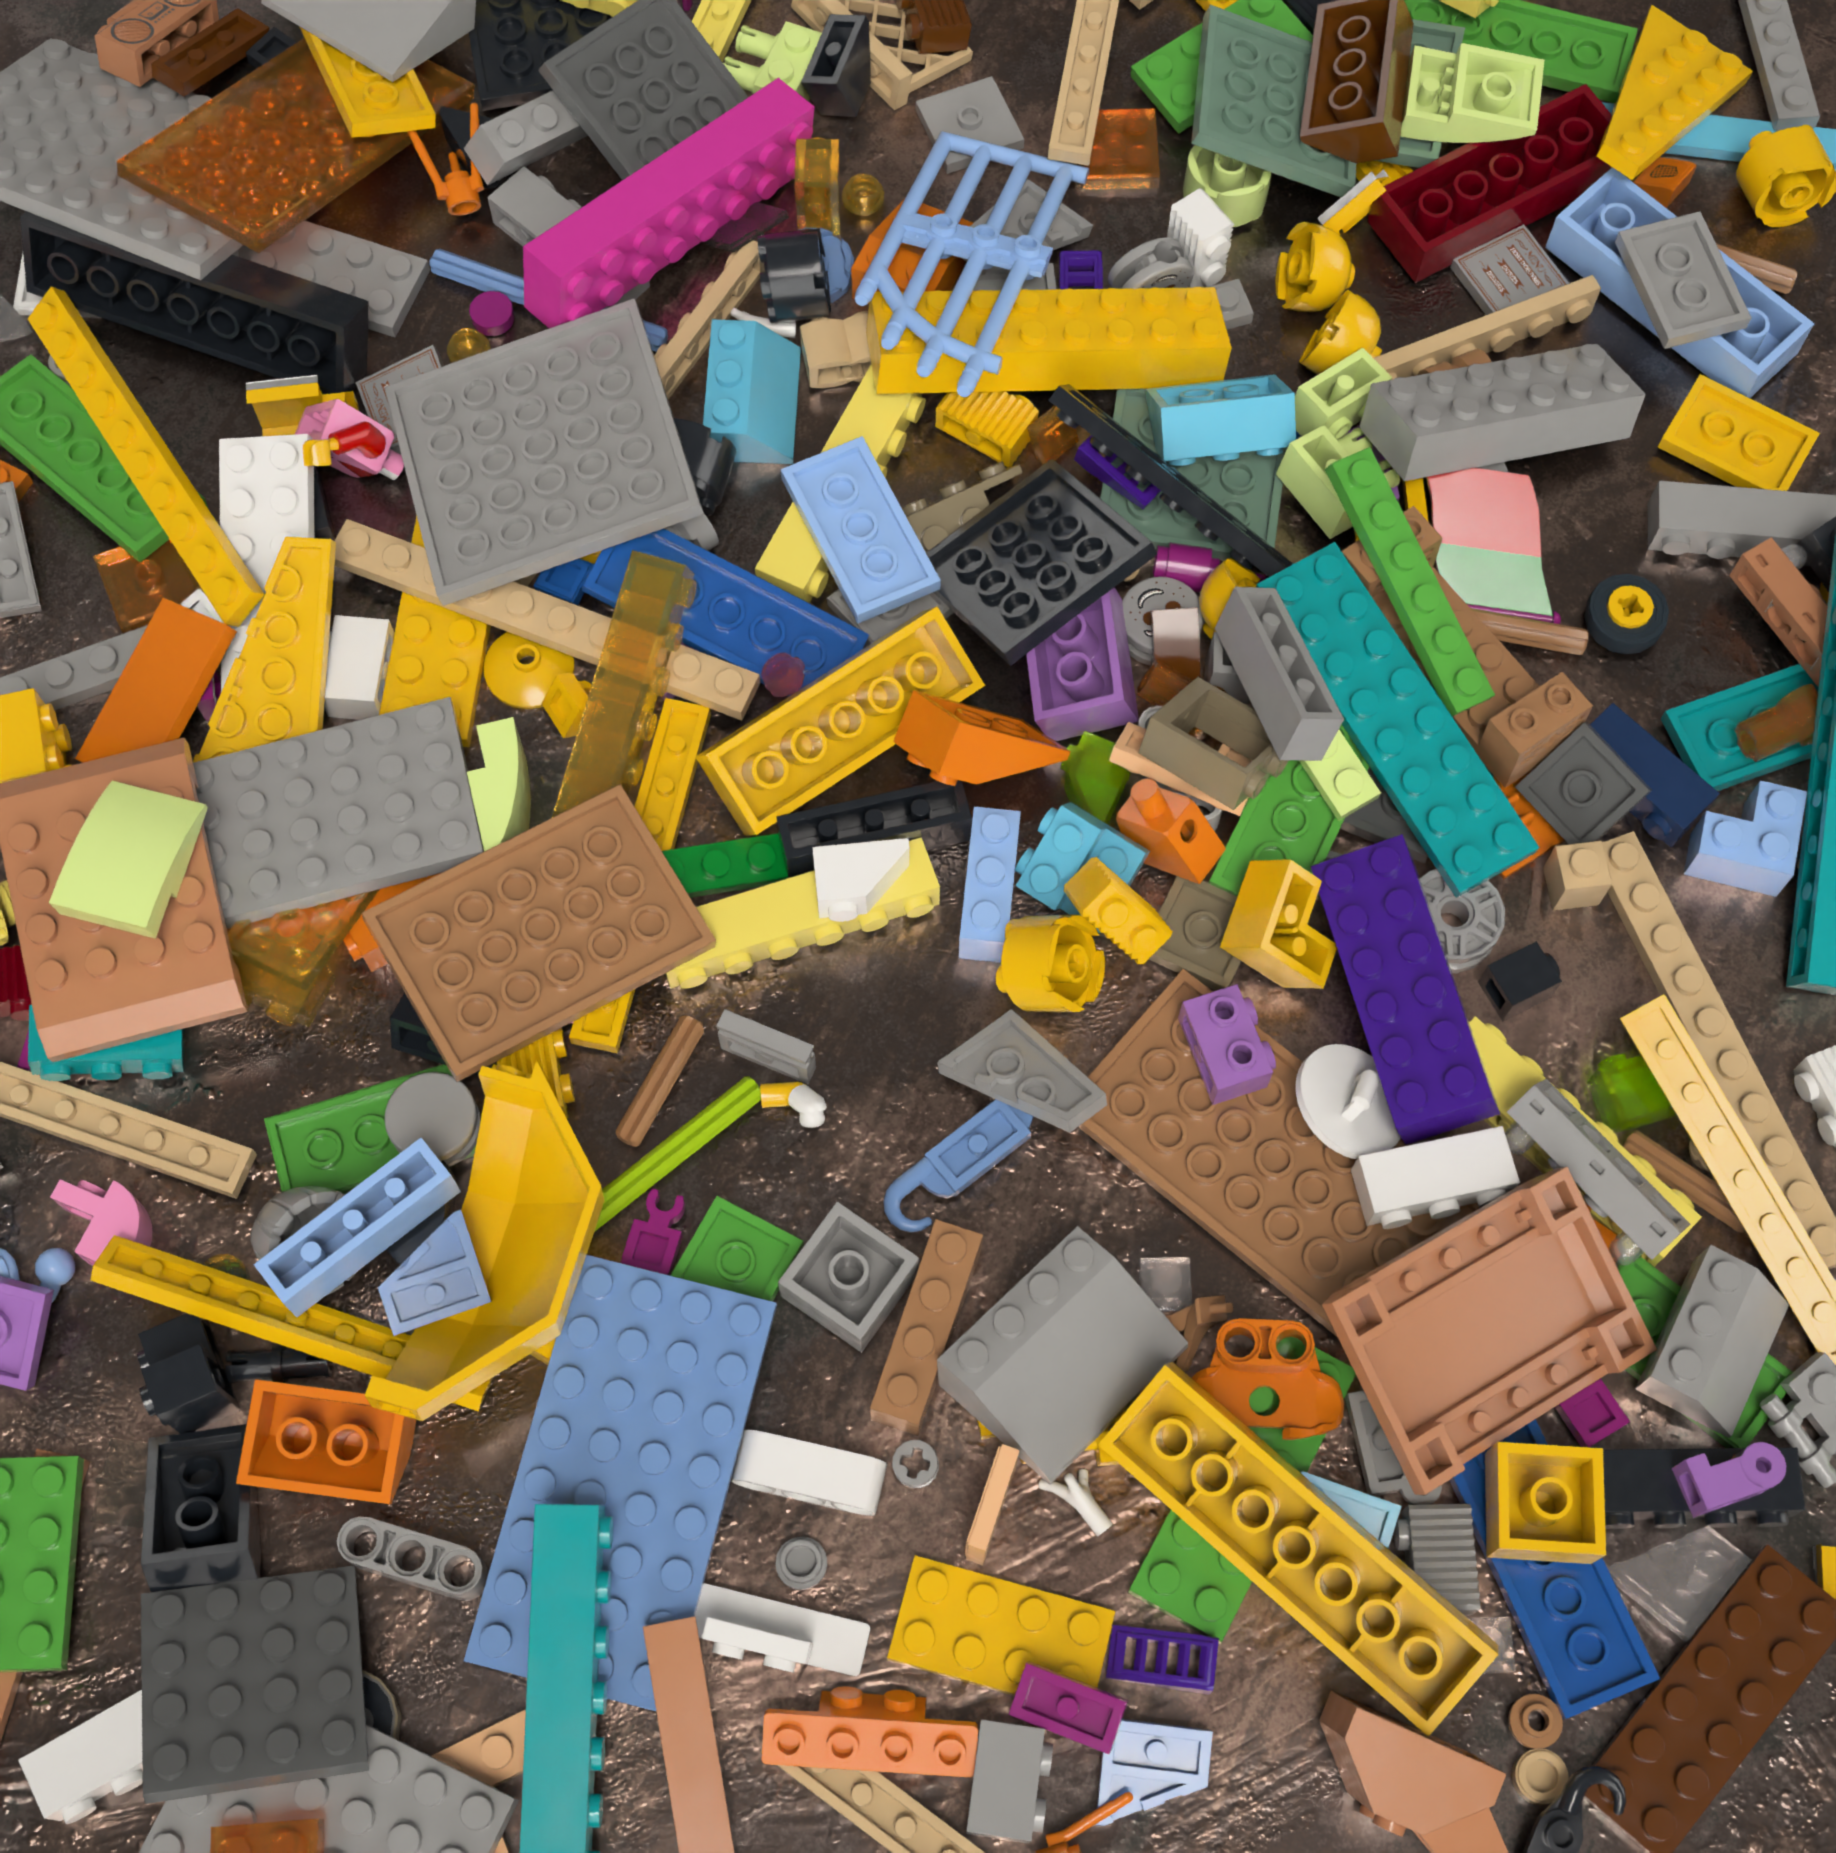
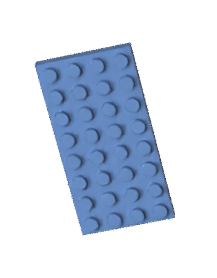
M586 1255L561 1334L556 1337L464 1657L465 1662L527 1678L535 1504L605 1506L604 1516L613 1517V1542L611 1549H603L602 1571L611 1572V1596L609 1604H601L600 1626H609V1651L607 1659H599L598 1681L607 1682V1699L656 1711L643 1626L694 1617L696 1614L776 1312V1302Z

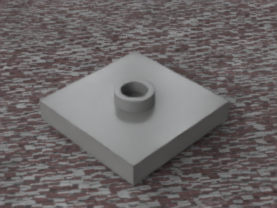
M993 76L916 101L915 111L932 145H934L940 132L943 131L1016 150L1024 149L1025 139ZM949 151L943 167L946 173L949 174L967 168L973 157Z

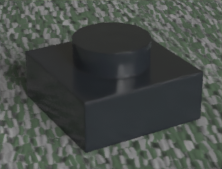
M276 27L269 30L245 52L249 64L278 84L283 82L308 59L305 48Z

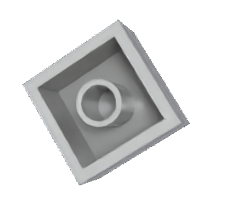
M836 1202L778 1281L780 1296L862 1353L915 1279L919 1268V1257L839 1202Z

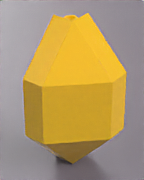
M537 1061L532 1074L522 1072L511 1066L493 1064L492 1068L481 1066L478 1074L485 1099L468 1191L461 1211L491 1302L415 1328L386 1379L371 1376L365 1397L373 1408L423 1421L561 1334L602 1210L604 1196L601 1184Z

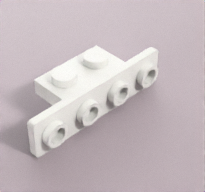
M706 1583L703 1584L695 1614L699 1638L714 1641L713 1653L742 1660L746 1649L765 1654L763 1665L793 1673L795 1664L798 1662L851 1676H858L861 1672L871 1630L870 1625L867 1623Z

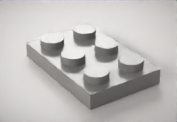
M1701 211L1619 231L1615 244L1664 349L1747 328L1751 316Z

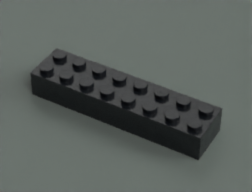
M26 211L20 216L26 291L44 297L50 287L64 290L78 310L278 379L318 375V384L322 394L353 391L357 386L356 382L367 375L369 301L235 255L228 257L202 280H198Z

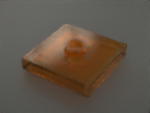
M170 539L142 562L137 561L121 546L93 556L123 634L148 625L163 597L181 604L198 588L202 590Z

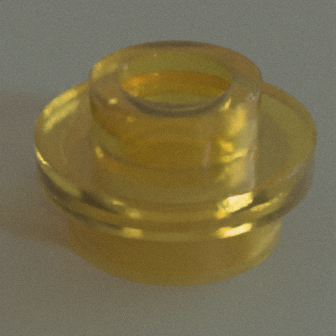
M857 174L850 178L843 188V204L853 214L860 216L871 215L882 207L884 203V189L872 175Z

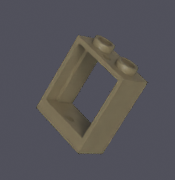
M1200 677L1193 680L1151 716L1138 752L1232 810H1235L1247 797L1255 799L1262 791L1267 779L1270 776L1277 778L1289 761L1279 760L1254 709ZM1197 727L1249 758L1252 762L1243 767L1189 735L1188 732Z

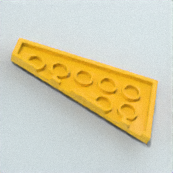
M1651 5L1644 18L1642 30L1637 38L1634 53L1629 61L1619 90V97L1613 107L1611 120L1605 130L1596 156L1630 180H1633L1741 89L1753 72L1743 65L1740 58L1736 55L1720 50L1708 42L1704 34L1688 29L1653 5Z
M285 537L264 587L266 593L256 617L250 621L245 633L248 637L239 658H235L208 723L210 729L201 751L195 755L193 763L323 730L336 542L332 539Z

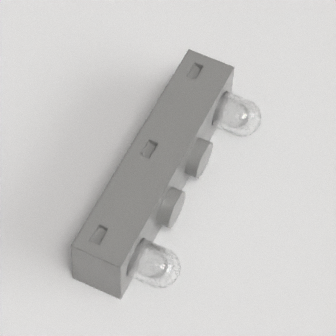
M1547 1079L1533 1085L1507 1111L1515 1120L1504 1131L1511 1154H1524L1537 1143L1550 1156L1548 1162L1553 1170L1568 1167L1574 1181L1586 1193L1584 1199L1590 1208L1601 1217L1606 1218L1609 1216L1622 1229L1609 1245V1252L1616 1263L1630 1265L1644 1253L1651 1260L1654 1259L1691 1225Z

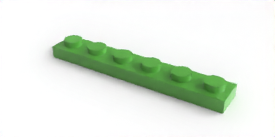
M1366 448L1331 463L1325 471L1439 698L1451 716L1460 714L1496 696L1371 448Z

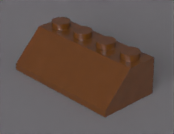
M1338 0L1318 4L1300 130L1302 143L1356 164L1398 157L1414 25L1404 0Z

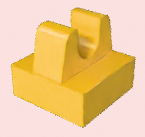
M573 672L558 674L541 703L563 738L579 735L583 726L596 720L604 707L602 701L591 702L587 695L592 685L588 681H578Z

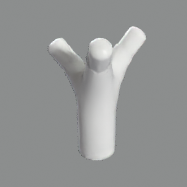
M737 308L731 310V316L737 320L756 321L782 337L795 338L796 321L770 323L769 318L754 316Z
M1080 1469L1078 1471V1481L1072 1473H1067L1064 1476L1067 1486L1054 1481L1049 1485L1044 1479L1039 1481V1489L1053 1492L1072 1505L1097 1537L1113 1525L1091 1494L1088 1484V1470Z

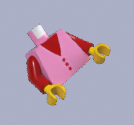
M339 399L305 408L294 434H308L313 438V440H307L303 443L304 466L329 465L356 478L381 473L395 480L404 468L402 455L390 449L394 439V433Z

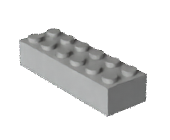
M1585 344L1580 347L1547 351L1524 357H1512L1507 360L1473 364L1467 367L1434 371L1428 374L1405 378L1399 377L1393 380L1372 383L1360 429L1403 481L1630 438L1646 394L1614 362L1603 348L1598 344Z

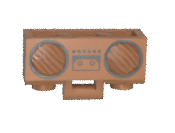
M132 0L107 19L108 25L102 26L97 34L94 35L100 69L141 87L153 78L152 62L219 20L217 0Z

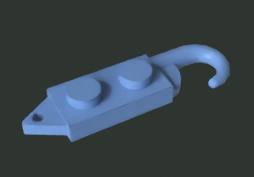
M995 1099L925 1153L924 1158L892 1182L886 1190L883 1200L884 1212L890 1223L898 1229L907 1232L922 1231L931 1226L932 1219L930 1217L920 1220L906 1218L900 1210L902 1199L920 1184L927 1191L938 1197L950 1198L957 1196L1031 1138L1029 1128L1034 1116Z

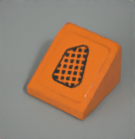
M1659 157L1633 183L1667 208L1690 183L1697 165L1690 161Z

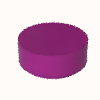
M483 292L476 296L470 304L469 312L472 324L483 335H501L513 325L515 316L512 303L501 292Z

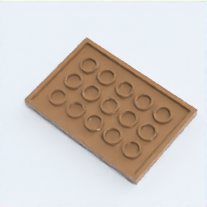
M621 784L362 912L363 921L456 1082L479 1071L481 1066L487 1067L713 949L716 945L715 937Z

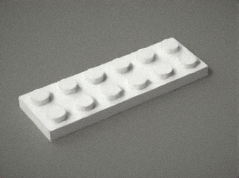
M308 434L219 439L220 527L264 594L266 593L264 587L285 537L315 538L314 466H304L303 443L307 440H313ZM264 596L239 627L230 626L237 633L221 660V692L235 658H239L248 637L245 633L251 619L256 617Z

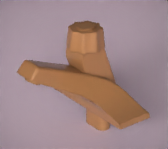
M1225 1295L1196 1298L1192 1305L1176 1313L1173 1311L1163 1313L1179 1332H1184L1183 1337L1188 1342V1348L1177 1358L1176 1365L1181 1370H1189L1195 1353L1209 1328L1226 1321L1227 1313L1233 1312V1304L1225 1302Z

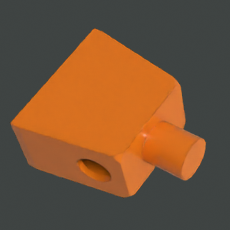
M1147 778L1136 782L1131 789V796L1117 812L1116 821L1121 833L1150 851L1144 864L1200 884L1226 850L1224 844L1193 800L1158 787L1153 779Z

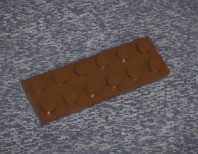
M1768 1544L1763 1545L1592 1764V1766L1607 1768L1619 1777L1626 1794L1623 1814L1616 1815L1613 1812V1794L1603 1784H1595L1588 1788L1584 1799L1646 1853H1673L1836 1639V1600Z

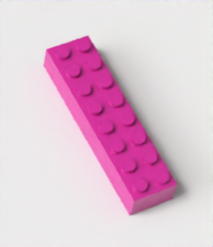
M777 78L524 245V307L544 325L552 328L600 311L607 306H613L628 291L639 284L647 283L656 272L669 263L679 261L688 250L701 241L705 242L711 239L720 228L732 220L740 219L755 204L763 199L771 198L777 189L790 180L800 178L806 172L810 163L809 155L815 106L780 78Z

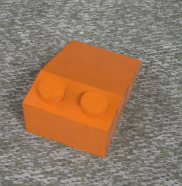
M905 198L869 235L851 267L852 299H855V292ZM922 203L917 214L929 217L945 213V211ZM961 218L959 224L971 226L973 222ZM901 243L888 271L901 292L905 291L926 250L925 248ZM956 256L940 259L925 291H951L966 261Z
M916 690L912 692L893 741L908 752L907 760L918 766L931 769L930 777L951 786H956L958 780L977 785L1066 761L1071 752L1023 719Z

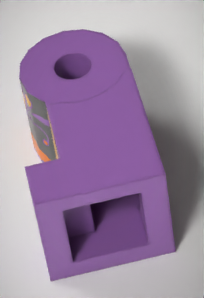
M1758 1442L1733 1455L1731 1460L1714 1466H1710L1705 1453L1682 1461L1674 1466L1672 1470L1694 1518L1759 1495L1776 1486L1783 1480L1787 1466L1785 1458L1779 1449L1772 1444Z

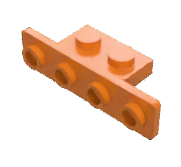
M841 1686L831 1691H821L818 1712L767 1709L764 1714L762 1762L770 1765L971 1778L974 1776L977 1754L978 1724L970 1721L925 1719L926 1697H916L915 1694L906 1690H890L881 1695L866 1694L855 1687Z

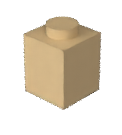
M1602 841L1555 846L1543 867L1553 911L1597 906L1612 885Z

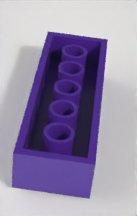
M1403 834L1311 866L1313 875L1322 881L1319 894L1396 1130L1405 1145L1499 1115L1500 1111L1416 866Z

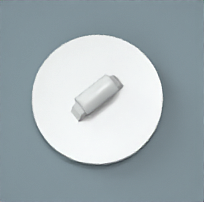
M1330 1044L1315 1050L1303 1061L1296 1077L1297 1102L1307 1125L1325 1145L1343 1156L1357 1159L1361 1155L1390 1150L1398 1143L1401 1137L1396 1130L1372 1056L1352 1046Z

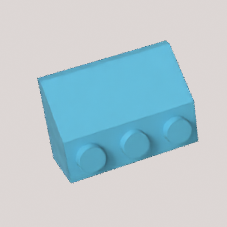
M712 319L703 425L711 428L709 437L720 443L723 436L730 440L736 448L734 462L793 464L801 347L756 321Z
M1275 374L1145 389L1155 449L1163 460L1169 461L1170 465H1190L1196 462V457L1213 456L1214 460L1219 461L1234 460L1239 458L1240 452L1256 451L1258 455L1262 456L1278 455L1283 453V448L1288 447L1290 442L1296 440L1295 393Z

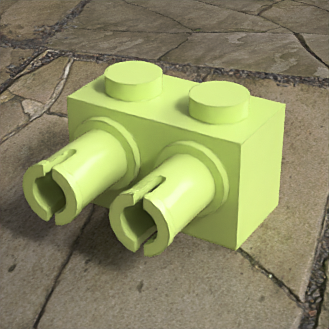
M787 21L781 32L776 36L743 25L741 32L739 31L737 35L736 51L766 60L765 63L759 68L727 56L723 64L741 88L753 92V94L775 79L780 78L809 102L810 97L801 81L822 33Z
M1325 425L1320 426L1289 443L1276 472V475L1329 539L1350 529L1353 525L1325 469L1331 463L1370 447L1372 450V442L1367 436L1357 441L1358 437L1364 435L1360 428H1355L1345 436L1336 439ZM1387 460L1381 461L1379 465L1390 487H1396L1400 482V476L1394 469L1385 473L1384 470L1390 468L1391 465Z

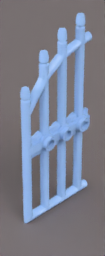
M941 131L855 292V302L860 306H865L872 300L875 292L879 289L893 312L881 337L882 347L886 350L893 349L899 343L907 327L926 343L917 363L918 375L928 377L935 370L942 353L966 363L957 383V393L962 397H968L975 390L983 370L996 375L999 374L1003 357L992 354L994 346L1025 280H1031L1035 277L1041 278L1045 274L1053 248L1043 246L1042 243L1071 181L1085 185L1089 168L1068 162L1047 159L1048 157ZM949 151L972 156L973 158L945 213L937 214L933 217L917 214ZM989 162L1012 166L1013 169L986 224H981L974 228L959 224ZM1030 171L1054 177L1028 234L1017 238L1000 235ZM901 243L926 249L903 294L888 271ZM951 256L968 259L936 326H933L915 309L940 259H946ZM993 266L1010 270L975 347L951 337L982 270L990 269Z

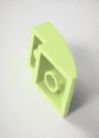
M1465 43L1460 44L1456 54L1415 45L1409 59L1400 137L1436 142L1477 143L1512 140L1535 135L1538 126L1545 60Z
M514 717L476 725L485 768L467 771L484 852L529 830L531 809L530 778L526 755Z
M111 781L84 822L58 877L49 904L61 915L156 939L170 897L177 898L208 809L207 805Z

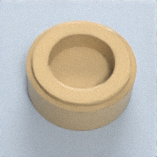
M1543 1748L1532 1749L1521 1754L1514 1762L1511 1773L1512 1783L1516 1792L1525 1801L1535 1805L1552 1803L1561 1794L1565 1783L1569 1779L1563 1760L1556 1753Z

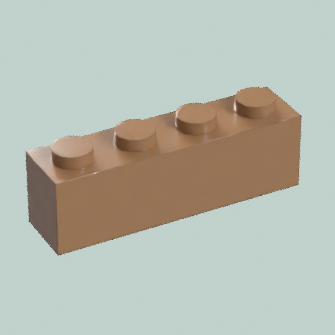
M935 1219L870 1406L872 1421L919 1436L938 1380L937 1359L949 1348L982 1251L983 1234Z

